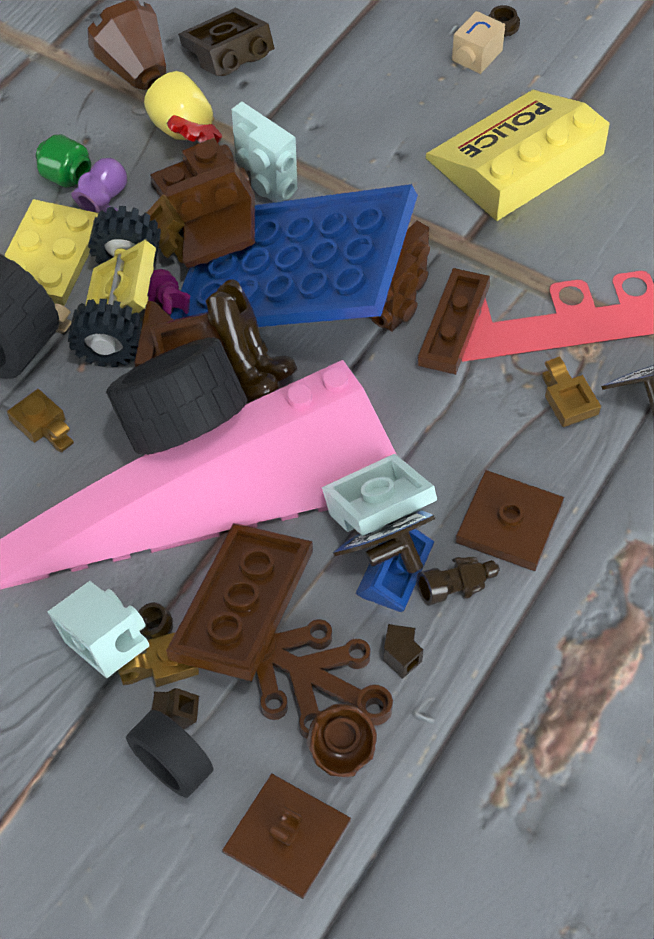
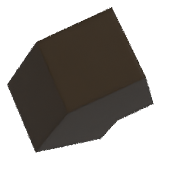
M388 624L383 661L403 679L422 662L423 649L415 642L416 628Z
M174 688L169 692L154 691L153 710L162 712L183 729L197 722L199 695L178 688Z

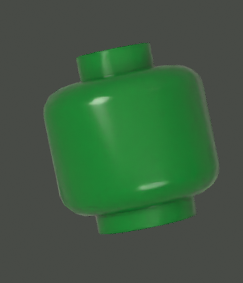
M62 134L52 135L47 140L41 142L36 150V163L39 174L64 188L74 187L78 184L79 178L91 170V160L89 159L87 148Z

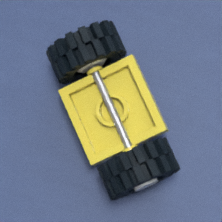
M113 206L108 207L106 212L101 210L98 216L95 217L88 248H90L89 253L91 257L96 256L95 261L99 266L93 268L86 304L81 303L74 310L68 335L69 347L71 350H76L75 355L77 357L86 356L85 362L90 364L94 360L99 361L98 366L105 367L106 363H110L111 367H118L119 362L125 366L129 364L130 360L134 361L136 359L143 324L138 313L145 309L148 302L147 294L150 278L154 270L153 265L157 258L161 230L158 228L156 220L150 221L151 215L145 212L140 216L138 215L139 209L134 207L132 212L126 211V206H119L118 211Z

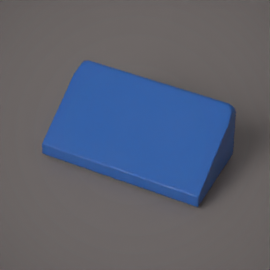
M415 528L409 531V534L424 567L434 541ZM400 554L374 567L369 563L356 594L368 601L403 612L417 583V574L422 569L409 574Z

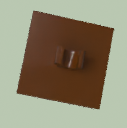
M271 773L222 849V852L304 899L349 825L351 817Z

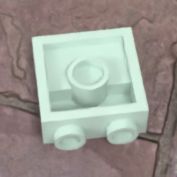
M241 101L231 109L236 162L246 171H250L251 187L258 195L267 197L272 202L287 200L298 189L296 137Z
M392 454L322 487L329 515L347 532L355 529L362 536L383 529L386 524L405 515H411L421 510L424 506L437 501L434 486L396 454Z

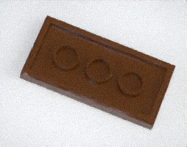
M233 523L166 650L168 660L252 682L313 553L312 541Z

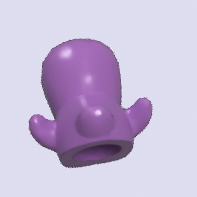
M102 158L93 165L89 172L84 173L79 178L78 188L73 190L71 196L82 210L99 213L101 210L106 212L107 208L111 207L108 205L110 200L125 188L127 173L117 160Z

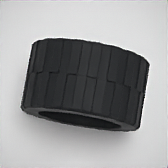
M0 254V378L13 379L24 371L56 333V330L59 328V316L52 298L49 297L44 287L19 264Z
M214 337L184 344L152 358L113 381L106 391L134 451L141 455L166 451L194 440L230 420L242 410L247 402V397L220 340Z

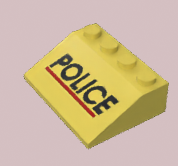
M531 90L427 152L426 159L494 220L498 221L602 156L605 151L610 123L584 102Z

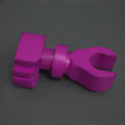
M165 269L153 270L147 294L148 301L162 303V309L170 315L172 307L180 308L188 314L190 295L179 290L176 278Z

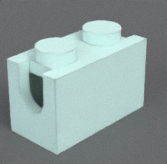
M91 581L47 611L64 642L106 678L150 646L147 639L140 633V630L146 627V624L138 611L131 605L125 608L112 590L107 589L103 591Z

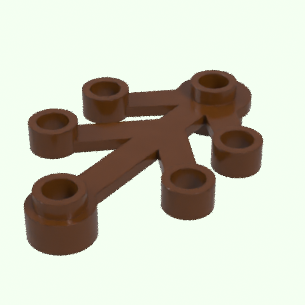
M322 619L313 620L304 627L274 633L256 671L262 691L260 703L263 715L270 720H278L284 717L288 710L287 696L283 691L278 690L273 667L275 666L290 674L301 713L299 720L300 733L305 739H308L309 729L305 727V724L310 720H314L321 712L318 709L312 686L348 705H355L371 717L374 725L385 723L391 717L393 709L392 695L385 687L369 685L361 690L324 671L346 664L353 669L366 667L370 662L371 651L366 641L352 639L344 646L300 657L286 651L305 644L317 650L327 648L332 642V627L327 621ZM322 630L327 635L324 638L317 639L311 634L314 631ZM358 649L362 650L365 655L361 658H353L349 653ZM276 699L282 702V705L277 709H270L266 706L270 700ZM372 704H377L383 710L380 713L372 714L366 708Z

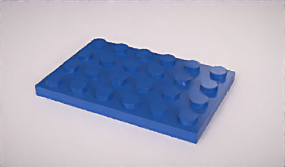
M409 184L255 205V243L241 251H235L213 259L208 263L189 268L180 290L190 295L189 313L186 314L182 309L174 307L170 317L175 320L207 312L206 299L216 292L227 280L239 282L255 313L258 327L381 316L418 194L413 185Z

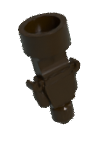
M456 557L452 559L455 562L452 569L440 571L438 568H432L419 572L417 574L419 594L428 606L447 600L449 594L458 591L464 593L463 599L470 598L473 594L485 588V581L487 579L498 576V571H500L499 565L492 560L479 563L476 557Z

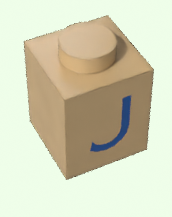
M475 11L454 33L452 61L481 74L503 51L505 24Z

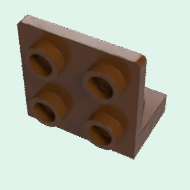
M235 161L167 187L166 197L185 224L183 263L187 268L208 263L213 259L235 251H241L255 243V193Z

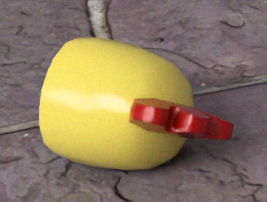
M179 71L167 73L158 78L148 89L144 99L145 109L152 122L164 133L176 140H189L192 142L197 140L202 143L215 138L217 143L221 141L222 134L212 124L214 117L210 103L200 88L186 74Z

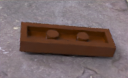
M456 268L452 269L419 352L418 366L457 374L490 287L489 275Z

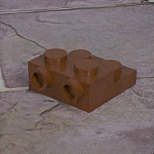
M215 138L182 150L183 161L151 173V183L161 197L162 194L167 195L168 186L234 162V157L227 144L220 146ZM243 167L239 168L244 177L246 178L247 182L251 186V182L246 170Z
M418 220L407 229L381 316L369 317L377 326L386 328L391 332L403 321H409L416 312L418 306L416 291L423 287L429 274L427 271V259L430 252V246L428 245L430 227Z

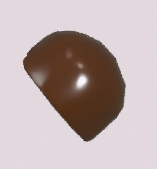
M334 704L322 710L310 724L307 746L314 763L327 774L338 777H353L364 765L373 759L376 749L377 732L371 717L355 705Z

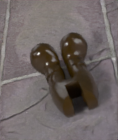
M227 280L216 292L206 299L208 320L216 328L221 338L226 355L247 397L246 403L255 401L280 389L278 381L295 373L297 370L296 363L290 356L271 357L266 353L268 348L264 340L261 339L255 313L239 282Z

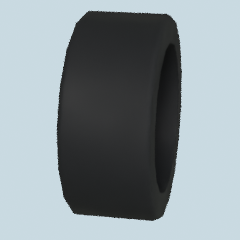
M150 710L126 736L129 747L139 760L168 788L185 798H188L214 771L210 759L197 742L182 727L160 711Z

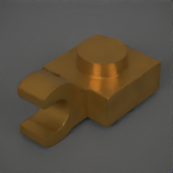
M162 194L146 213L151 215L150 221L156 220L158 228L161 230L158 248L161 249L163 255L169 258L174 252L179 262L183 263L184 238L178 232L185 224L166 195Z
M560 356L545 361V366L548 371L542 373L544 382L548 386L545 397L562 427L599 415L601 405L584 376L580 375L571 378Z
M36 389L7 410L9 420L34 443L44 436L60 452H63L74 443L66 434L70 431V428L64 422L66 419L63 410L40 389Z
M174 632L147 640L150 646L144 650L145 653L138 654L121 667L118 672L123 685L133 684L153 676L156 687L199 675V668L168 660L166 650L176 633Z

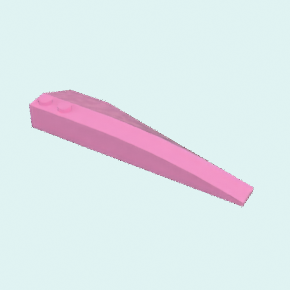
M341 360L246 404L230 420L194 440L166 451L149 455L145 454L87 486L1 538L0 590L49 578L52 572L71 569L72 572L87 569L90 563L110 558L113 559V562L131 558V553L151 549V553L219 537L220 532L230 530L233 523L257 528V523L280 517L281 521L298 518L300 512L318 509V512L327 511L328 508L322 487L392 454H396L364 388L344 360Z

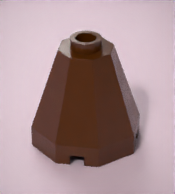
M125 0L105 8L100 14L101 23L96 26L93 22L88 27V46L97 59L133 87L148 90L158 78L166 74V62L157 16L150 4L144 2V6H141L138 0Z

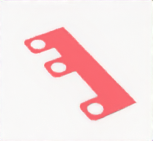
M645 271L615 275L613 277V284L620 304L596 308L588 284L585 281L557 282L552 284L549 289L556 313L492 322L485 299L462 362L654 334V283L652 278ZM628 278H639L646 283L647 290L641 296H631L623 290V282ZM572 286L580 289L584 298L577 305H567L560 300L559 292L565 287Z

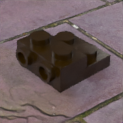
M236 7L178 34L181 46L197 54L201 68L215 76L229 75L236 71L240 65L246 62H256L267 56L269 51L275 49L269 24Z

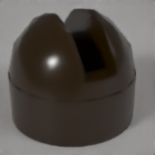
M152 602L140 608L138 613L146 624V627L140 630V633L145 638L154 639L171 633L173 618L164 606Z

